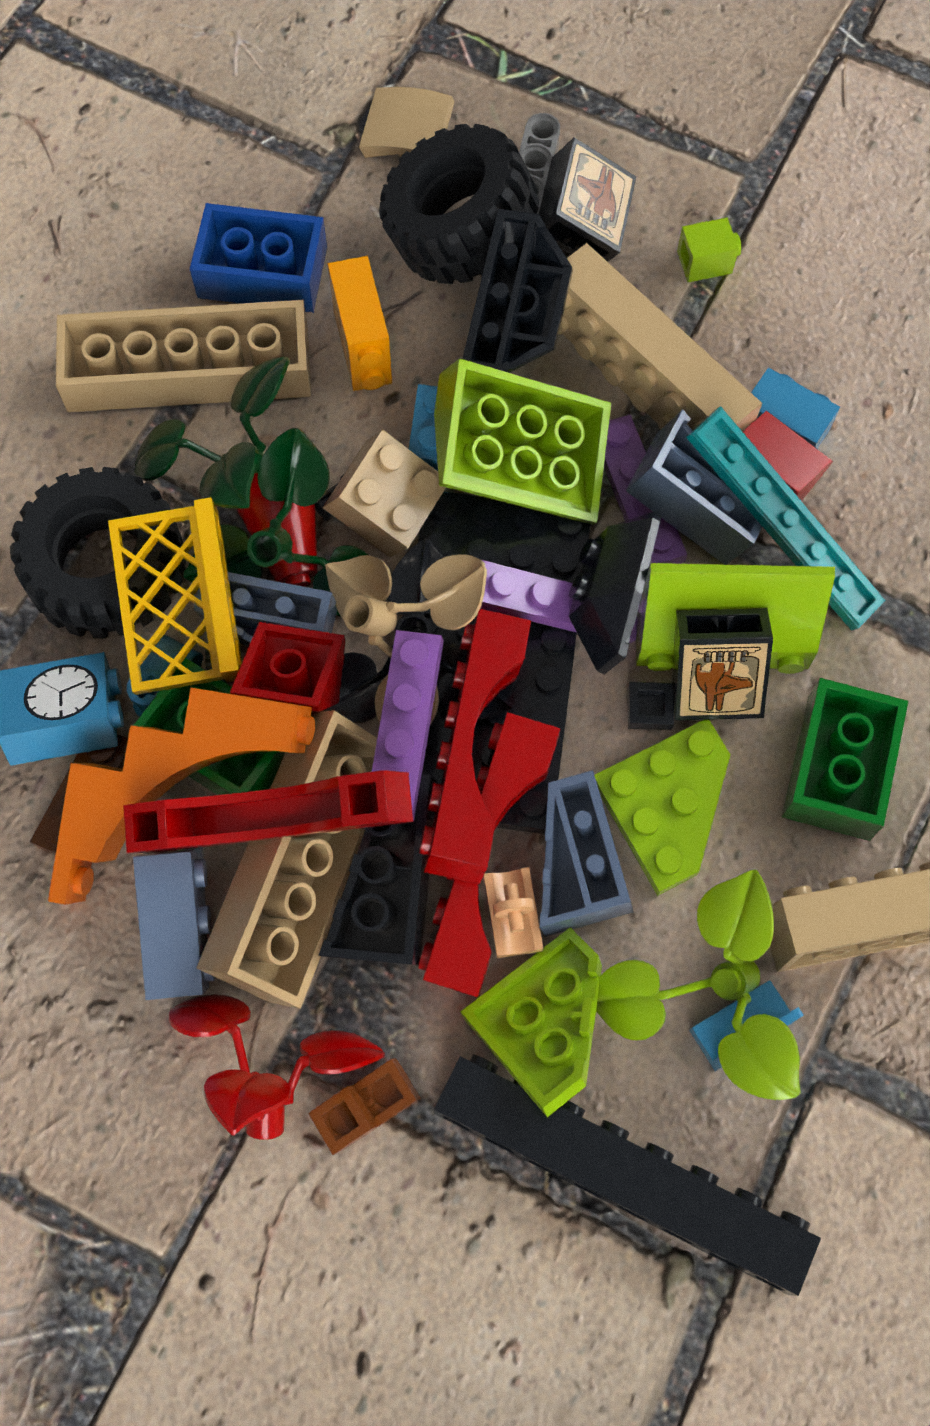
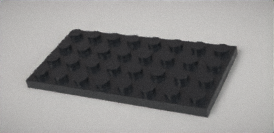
M443 492L420 529L418 543L424 539H429L443 557L458 554L471 555L480 560L573 583L581 572L583 563L579 562V555L584 544L589 539L591 524L486 497ZM424 613V616L431 624L432 633L442 635L444 640L442 655L453 665L457 654L461 651L460 643L464 627L457 630L440 628L433 622L430 615ZM475 618L469 624L473 625ZM531 621L525 659L516 680L512 682L514 707L508 713L560 728V733L546 780L523 795L508 810L497 828L545 834L548 783L559 779L577 632ZM441 666L439 667L437 688L441 678L448 673ZM440 699L435 718L429 728L422 774L432 775L438 781V784H441L444 770L436 768L440 745L442 741H450L452 729L444 728L447 711L442 706ZM507 712L476 722L472 748L476 781L482 765L486 767L491 765L495 751L488 749L489 740L495 723L504 724Z

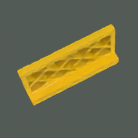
M212 498L194 500V506L108 520L132 693L138 695L224 679L227 683L234 682L241 667L242 659L219 512ZM189 520L191 534L180 548L163 537V534L172 523ZM159 525L155 531L150 528V526ZM140 528L150 535V538L135 556L123 547L121 531ZM158 541L176 553L161 573L144 562V559ZM192 546L194 547L195 558L188 554ZM124 556H126L128 559L131 560V562H130V564L127 566V568H126L125 557H124ZM183 558L197 567L198 576L187 590L169 579ZM139 566L157 578L142 598L129 590L128 580ZM164 583L182 595L168 616L149 604ZM199 588L202 601L194 596ZM131 599L138 603L133 610L131 606ZM189 601L203 609L204 619L194 633H191L175 622ZM145 608L163 620L149 641L135 633L134 627L135 621ZM170 626L189 638L174 659L155 647ZM205 631L207 632L208 644L200 639ZM137 641L144 645L143 649L140 651L139 654L137 648ZM195 644H198L210 653L212 669L191 672L181 663ZM151 651L170 663L159 679L142 681L140 666ZM177 669L184 673L182 675L172 676Z

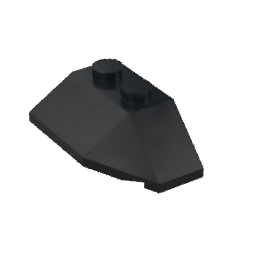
M498 209L464 349L463 360L510 373L555 350L573 268L546 228L539 214Z
M655 511L608 526L597 538L588 539L579 555V562L583 564L580 574L575 578L569 591V597L573 601L568 617L595 669L604 675L627 656L632 629L635 625L661 521V515Z

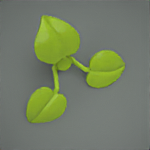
M750 870L712 887L704 894L698 905L697 923L702 937L711 946L724 948L723 957L728 960L717 965L712 971L711 977L659 991V974L653 965L641 960L622 961L608 968L600 976L596 1012L615 1033L623 1038L644 1040L655 1035L665 1022L666 1012L661 1000L712 987L714 992L722 999L738 1001L732 1019V1026L736 1032L725 1036L718 1045L719 1061L727 1077L740 1089L754 1096L771 1100L792 1099L801 1094V1088L799 1083V1050L791 1030L780 1019L767 1014L753 1015L744 1024L742 1023L746 1006L751 1002V997L748 993L756 989L760 982V971L754 961L766 953L771 945L774 933L773 910L768 890L757 870Z

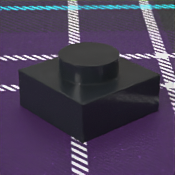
M629 682L627 688L628 729L672 730L674 726L673 683Z

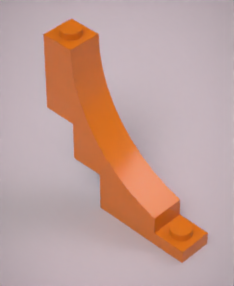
M190 688L183 733L130 725L123 769L93 763H70L48 902L66 905L86 901V895L90 892L94 881V871L91 868L92 862L116 860L126 840L123 805L156 801L172 786L190 774L210 764L234 756L269 751L305 753L306 745H310L315 732V719L311 717L312 707Z

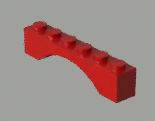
M480 609L474 624H468L464 627L460 650L467 651L465 663L457 662L452 688L460 690L458 701L449 702L444 728L452 729L450 741L441 742L436 763L437 769L444 770L441 784L433 783L427 808L428 811L435 812L433 827L425 825L419 848V854L427 855L424 868L425 873L480 884L488 868L495 821L483 802L475 779L472 758L474 728L484 708L501 690L516 680L525 659L531 620Z
M508 712L504 724L495 723L488 744V749L494 750L495 753L490 767L482 765L476 781L483 802L495 821L494 831L508 810L523 795L546 780L559 739L560 728ZM447 877L446 879L454 881L448 899L443 897L439 899L432 924L440 927L435 943H425L418 969L425 971L423 980L479 998L492 956L491 948L483 930L480 914L479 884Z
M389 770L343 775L306 784L267 790L165 799L123 805L127 853L166 852L413 822L409 772Z

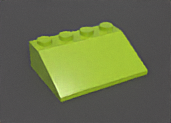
M459 358L439 374L434 423L439 486L594 525L598 521L611 402Z
M650 563L637 613L636 666H647L648 669L653 671H666L673 668L676 610L768 608L773 634L770 669H778L779 672L785 674L799 673L804 669H809L818 653L835 579V567Z

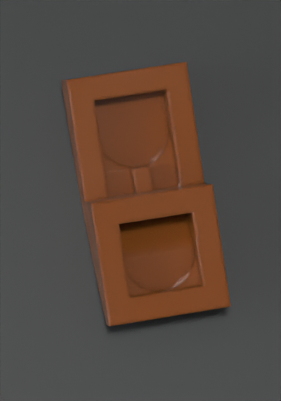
M392 1058L354 1085L345 1087L308 1114L332 1155H336L418 1102L421 1097L397 1058Z

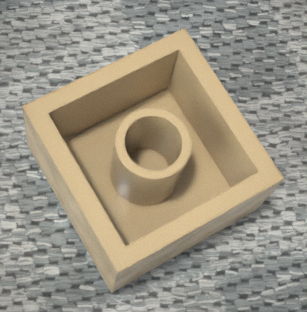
M382 429L365 441L323 506V509L384 554L392 557L410 547L446 487L439 486L437 470Z

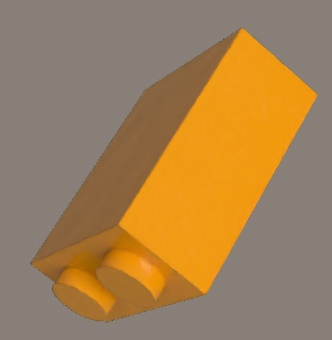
M368 255L327 263L333 311L353 391L363 389L376 390L383 385L392 384L389 335Z

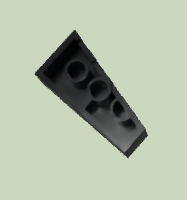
M422 774L413 822L364 828L365 832L357 854H354L349 869L350 875L342 897L337 902L332 916L334 919L327 939L322 944L319 956L419 965L423 947L430 874L424 872L427 855L419 854V848L425 825L433 827L435 812L427 810L433 783H438L432 775Z

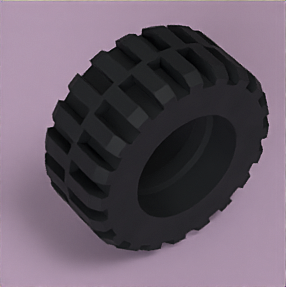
M459 124L449 131L445 128L435 132V136L427 140L424 137L415 143L416 148L410 153L406 151L399 158L400 164L396 168L392 167L387 175L388 184L383 185L380 196L379 215L383 222L382 226L407 266L414 273H418L421 278L433 282L437 280L438 283L453 284L454 280L466 283L473 281L474 276L480 274L482 276L498 209L537 214L539 209L536 185L514 142L507 138L505 133L494 128L490 129V127L474 124L473 128H470L467 124ZM474 195L461 207L451 212L445 213L452 205H454L458 201Z
M93 467L79 469L80 474L69 477L68 473L56 477L57 483L48 487L44 484L35 492L36 500L33 503L27 501L19 513L23 521H16L11 533L15 541L10 546V557L15 565L14 572L38 611L44 613L47 620L57 628L65 626L70 634L80 637L85 636L86 631H90L94 639L108 638V632L117 631L119 636H123L124 631L115 570L100 577H76L63 572L65 559L71 548L81 538L95 531L109 529L108 520L171 510L168 502L162 499L159 490L151 483L144 484L140 476L131 472H126L124 476H121L118 468L103 467L102 472H95ZM174 522L163 534V537L180 548L183 545V540L177 523ZM159 525L150 526V528L155 531ZM140 528L126 531L137 537V542L132 552L135 556L150 538V535ZM158 541L144 559V562L161 573L176 553ZM184 558L169 577L170 580L179 586L183 582L180 573L186 569V560ZM127 559L125 562L126 568L131 562L130 559ZM139 566L128 580L129 590L142 598L157 578ZM164 583L149 604L164 612L172 603L169 593L176 594L177 592ZM131 599V606L133 610L138 603ZM145 608L134 625L141 623L145 627L154 621L153 613Z

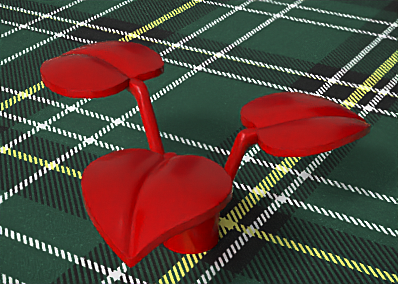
M203 995L186 1000L174 1008H170L169 1012L170 1025L184 1035L211 1037L221 1034L226 1030L232 1036L240 1070L231 1069L218 1072L210 1076L204 1084V1097L209 1109L232 1136L245 1126L246 1133L250 1137L259 1140L274 1139L282 1135L285 1128V1105L294 1103V1091L300 1075L306 1067L310 1066L311 1070L318 1074H340L356 1070L385 1057V1052L380 1047L357 1034L340 1030L318 1032L301 1041L300 1052L304 1056L297 1059L287 1083L286 1080L275 1074H259L256 1071L250 1073L241 1031L237 1024L248 1021L251 1017V1011L243 1001L227 995Z

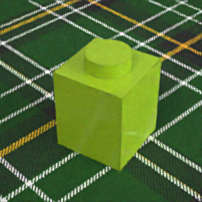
M728 217L682 226L677 253L687 282L733 273L736 258L741 255V240L737 232L733 233Z

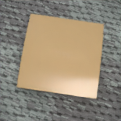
M376 88L359 145L364 157L399 154L401 157L406 151L410 153L416 148L415 143L424 137L427 140L435 136L436 131L443 128L447 129L455 102L453 97L420 88Z

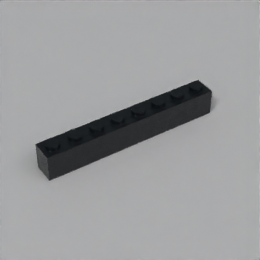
M475 1054L472 1055L470 1061L461 1056L459 1057L434 1108L435 1115L787 1295L799 1296L821 1240L820 1237L808 1232L810 1227L808 1221L787 1211H782L779 1217L762 1208L765 1202L762 1198L744 1189L737 1188L735 1194L717 1186L718 1176L695 1165H692L690 1171L672 1163L674 1155L655 1144L647 1142L644 1149L628 1141L627 1138L630 1133L614 1123L603 1120L601 1126H598L584 1119L585 1110L570 1101H567L547 1117L515 1079L511 1082L496 1074L498 1070L497 1065Z

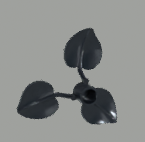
M424 539L412 547L395 567L391 575L392 590L388 597L389 602L422 603L427 600L421 591V578L433 563L444 558L429 539ZM430 609L424 612H398V614L404 616L398 620L395 633L396 630L433 634L431 624L424 616V613L431 616ZM461 650L457 654L453 665L441 655L440 666L448 673L439 681L438 694L440 702L446 711L450 701H458L460 690L452 688L457 662L465 663L467 655L465 650ZM345 653L339 703L323 711L334 710L353 723L367 722L377 717L375 695L379 684L382 682L381 680L389 673L391 658L388 657L382 670L377 673V667L370 657L361 653ZM512 683L493 698L484 708L478 720L509 712L514 707Z

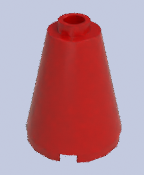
M258 473L254 474L250 488V507L236 508L251 536L260 530L270 527V521L277 516L284 505V501H270L262 495L258 485ZM292 502L290 512L281 523V527L291 536V551L295 554L317 556L315 504L303 507ZM282 560L272 566H268V569L277 582L307 587L312 583L311 578L317 574L318 565L301 562L287 563L285 560Z

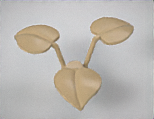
M465 554L447 556L433 563L421 578L420 587L424 597L427 599L422 603H388L385 600L389 597L392 590V577L387 564L383 560L374 556L364 555L325 565L330 592L333 593L336 600L335 606L347 628L353 632L369 635V644L377 646L390 658L393 648L383 640V637L395 629L397 625L396 613L424 612L430 609L431 618L438 627L448 630L461 629L473 621L478 614L484 598L487 577L485 563L479 558ZM388 675L379 684L375 695V710L379 724ZM437 685L430 725L438 709L439 694Z

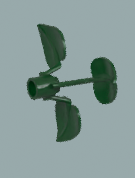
M278 357L256 365L245 373L234 389L231 398V408L236 413H241L240 421L252 443H238L230 448L226 454L220 456L188 439L182 438L186 429V425L182 421L177 419L167 420L156 426L144 439L136 457L134 473L140 476L143 481L158 479L172 467L177 459L179 448H188L215 462L206 470L202 477L199 488L202 498L211 497L215 506L223 508H249L252 480L254 474L258 473L260 461L266 449V445L259 440L250 423V417H257L263 414L271 405L280 389L290 359L288 357Z
M291 428L279 435L267 448L260 461L257 478L262 495L270 501H284L282 509L270 521V527L260 530L249 537L243 529L237 526L220 524L227 570L230 573L262 578V567L272 566L282 560H285L287 563L318 564L324 568L315 575L313 589L330 592L326 564L369 555L362 549L350 545L337 547L331 554L329 561L323 557L295 554L291 551V536L281 527V523L290 512L292 502L303 507L315 504L325 495L330 481V472L324 456L299 428ZM189 563L183 576L191 583L196 579L198 573L197 567Z

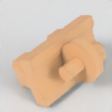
M529 867L509 872L484 874L483 878L496 957L504 958L542 952L544 948Z

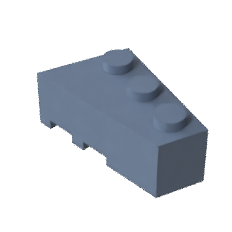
M682 409L655 435L626 492L653 512L655 511L660 514L661 518L726 565L755 543L762 526L686 438L692 432V429L687 425L691 418Z
M228 572L238 640L241 644L249 647L259 622L332 633L337 613L336 600L332 592ZM199 588L197 598L202 601ZM194 605V611L203 620V609Z
M593 770L549 782L545 831V864L542 878V912L540 913L539 928L547 937L564 932L570 927L576 929L634 913Z

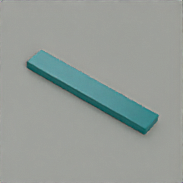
M721 406L715 409L686 437L795 566L835 567V579L829 605L850 630L859 629L886 601Z

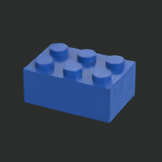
M206 203L190 265V273L197 298L240 304L304 300L305 312L314 313L327 252L324 217Z

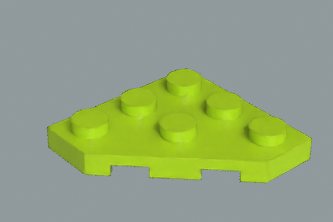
M702 720L594 775L601 799L657 896L697 876L700 871L731 755L710 720Z
M571 927L547 944L542 952L534 954L460 1011L465 1022L547 1117L586 1087L602 971L599 955Z

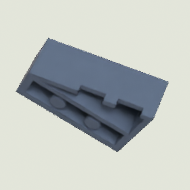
M203 847L143 853L134 856L133 864L145 1000L203 995L209 988V981H215L216 978L196 968L207 943V934H211L212 930L209 905L206 906L205 898L207 866Z

